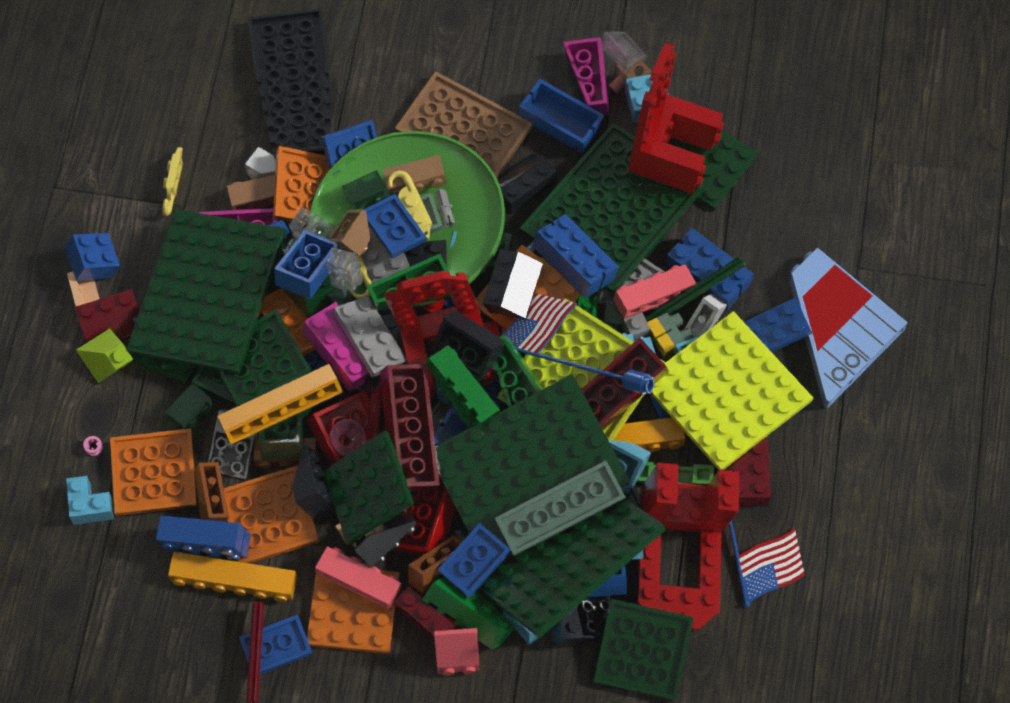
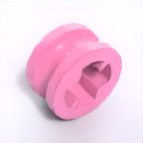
M90 436L84 441L83 446L88 455L98 456L101 454L103 444L98 437ZM91 443H96L97 448L95 450L93 448L90 450L89 445Z

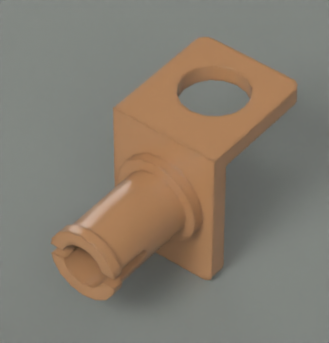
M641 59L627 72L618 64L617 67L621 70V74L609 86L618 93L626 85V79L639 77L635 76L636 68H644L641 76L649 75L651 70Z

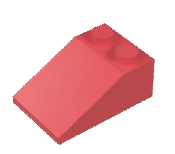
M477 628L434 631L438 674L442 673L443 676L454 675V672L473 674L479 670Z

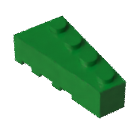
M438 254L368 285V293L377 311L390 309L386 302L385 293L389 290L393 292L397 290V284L428 274L448 271L441 254ZM448 293L441 298H428L424 302L449 298L451 295Z
M503 334L499 338L504 340L505 343L499 358L494 363V367L499 376V382L509 408L543 390V387L511 339Z
M445 576L433 582L422 599L427 604L431 602L437 606L438 609L436 611L442 615L447 613L455 619L454 623L459 627L477 628L478 640L492 650L503 644L515 627L478 590L469 598Z

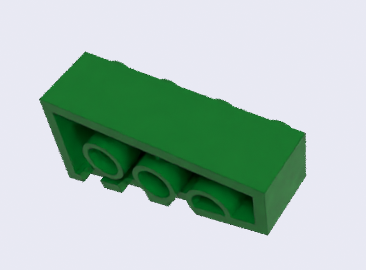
M449 345L424 361L468 429L475 427L500 410L458 358L456 351L451 349Z

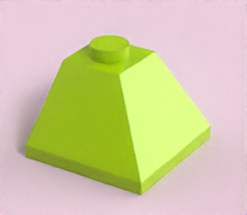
M110 328L76 350L98 383L133 360L123 343Z

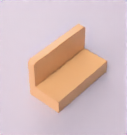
M73 272L67 273L76 306L99 299L95 280L76 281Z

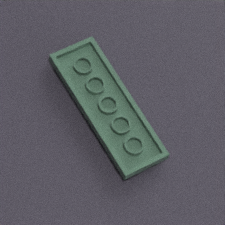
M604 461L501 514L495 520L515 556L622 501L626 497L607 461Z

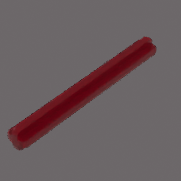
M253 602L247 703H258L264 604L262 602Z

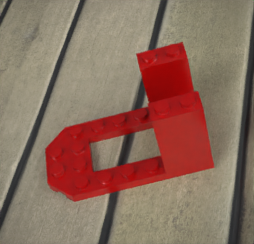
M667 42L664 44L651 73L649 81L653 83L649 92L645 91L642 100L628 171L694 194L696 187L700 188L706 169V165H703L705 157L668 143L672 137L712 151L714 144L718 145L724 126V122H721L723 114L668 95L669 90L666 89L669 88L672 78L669 77L673 73V64L677 53H674L676 44Z
M440 271L402 281L396 285L397 290L394 292L389 290L385 293L386 302L401 331L408 365L425 364L424 361L430 358L429 351H432L431 348L443 318L455 310L485 328L482 314L465 273L458 272L456 276H451L448 271ZM450 293L455 307L417 316L412 303H422L425 299L432 297L441 298L445 294ZM494 365L482 381L479 382L477 380L480 385L487 386L497 380ZM427 368L430 400L437 396L435 378Z
M658 462L641 486L640 509L661 522L665 529L699 532L698 589L660 585V535L643 549V559H638L637 605L694 617L691 631H698L720 611L721 532L739 512V472L718 470L707 486L678 483V465Z

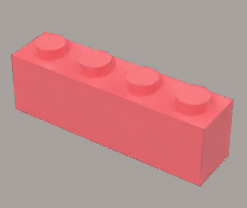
M686 264L682 266L676 265L664 273H655L646 280L639 279L633 285L621 286L616 290L613 301L623 319L667 303L695 285L696 282Z
M327 547L315 567L317 575L388 610L391 609L401 591V583L398 578L393 575L386 576L378 568L362 564L363 562L352 556L349 558L338 548L334 547L331 549Z

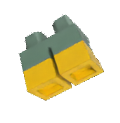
M665 313L647 322L650 328L649 337L654 345L656 344L655 347L664 360L671 357L675 351L676 344L693 338V334L688 328L682 331L678 330L677 327L683 324V319L679 313L670 316L668 313Z

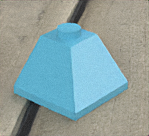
M608 440L631 482L621 488L623 492L629 494L644 470L651 452L634 443Z

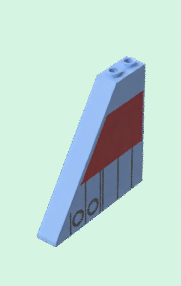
M817 248L813 253L811 251L808 252L800 265L796 264L790 272V285L793 296L797 298L812 331V334L806 336L805 340L823 406L828 409L905 330L908 322Z

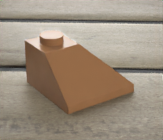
M363 209L348 210L329 238V240L340 244V250L351 256L364 254L370 241L367 215Z

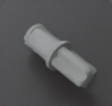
M439 189L435 192L438 204L437 211L441 215L443 227L448 228L447 224H449L450 228L455 225L451 211L453 207L449 204L446 190Z

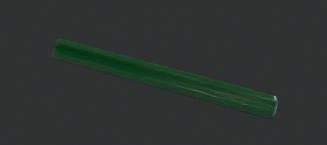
M741 257L735 258L646 315V321L649 322L665 313L670 315L745 267V262Z

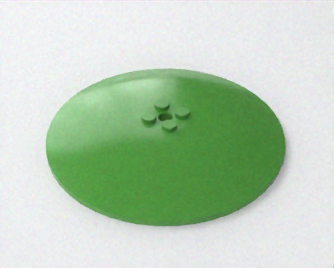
M404 131L391 133L371 139L357 146L337 161L328 171L313 199L310 212V232L329 239L348 210H364L390 197L383 169L440 155L447 184L439 188L425 189L419 192V196L431 193L436 208H438L435 192L439 189L446 190L449 204L453 207L451 211L455 225L449 228V224H447L448 228L443 227V230L430 233L429 240L426 239V241L446 240L447 269L450 275L456 276L458 272L465 273L470 284L488 266L499 247L505 224L504 199L500 185L491 168L475 151L463 143L431 132ZM438 213V214H439V217H440V220H441V223H442V226H443V222H442V219H441V215H440V213ZM453 231H456V239L454 241V244L450 248ZM341 259L330 272L341 288L352 295V291L359 295L366 292L367 288L364 281L354 283L349 279ZM442 299L433 300V301H428V302H422V303L412 304V305H413V307H415V306H423V305H426V304H430V303H434V302L440 301V300H442Z

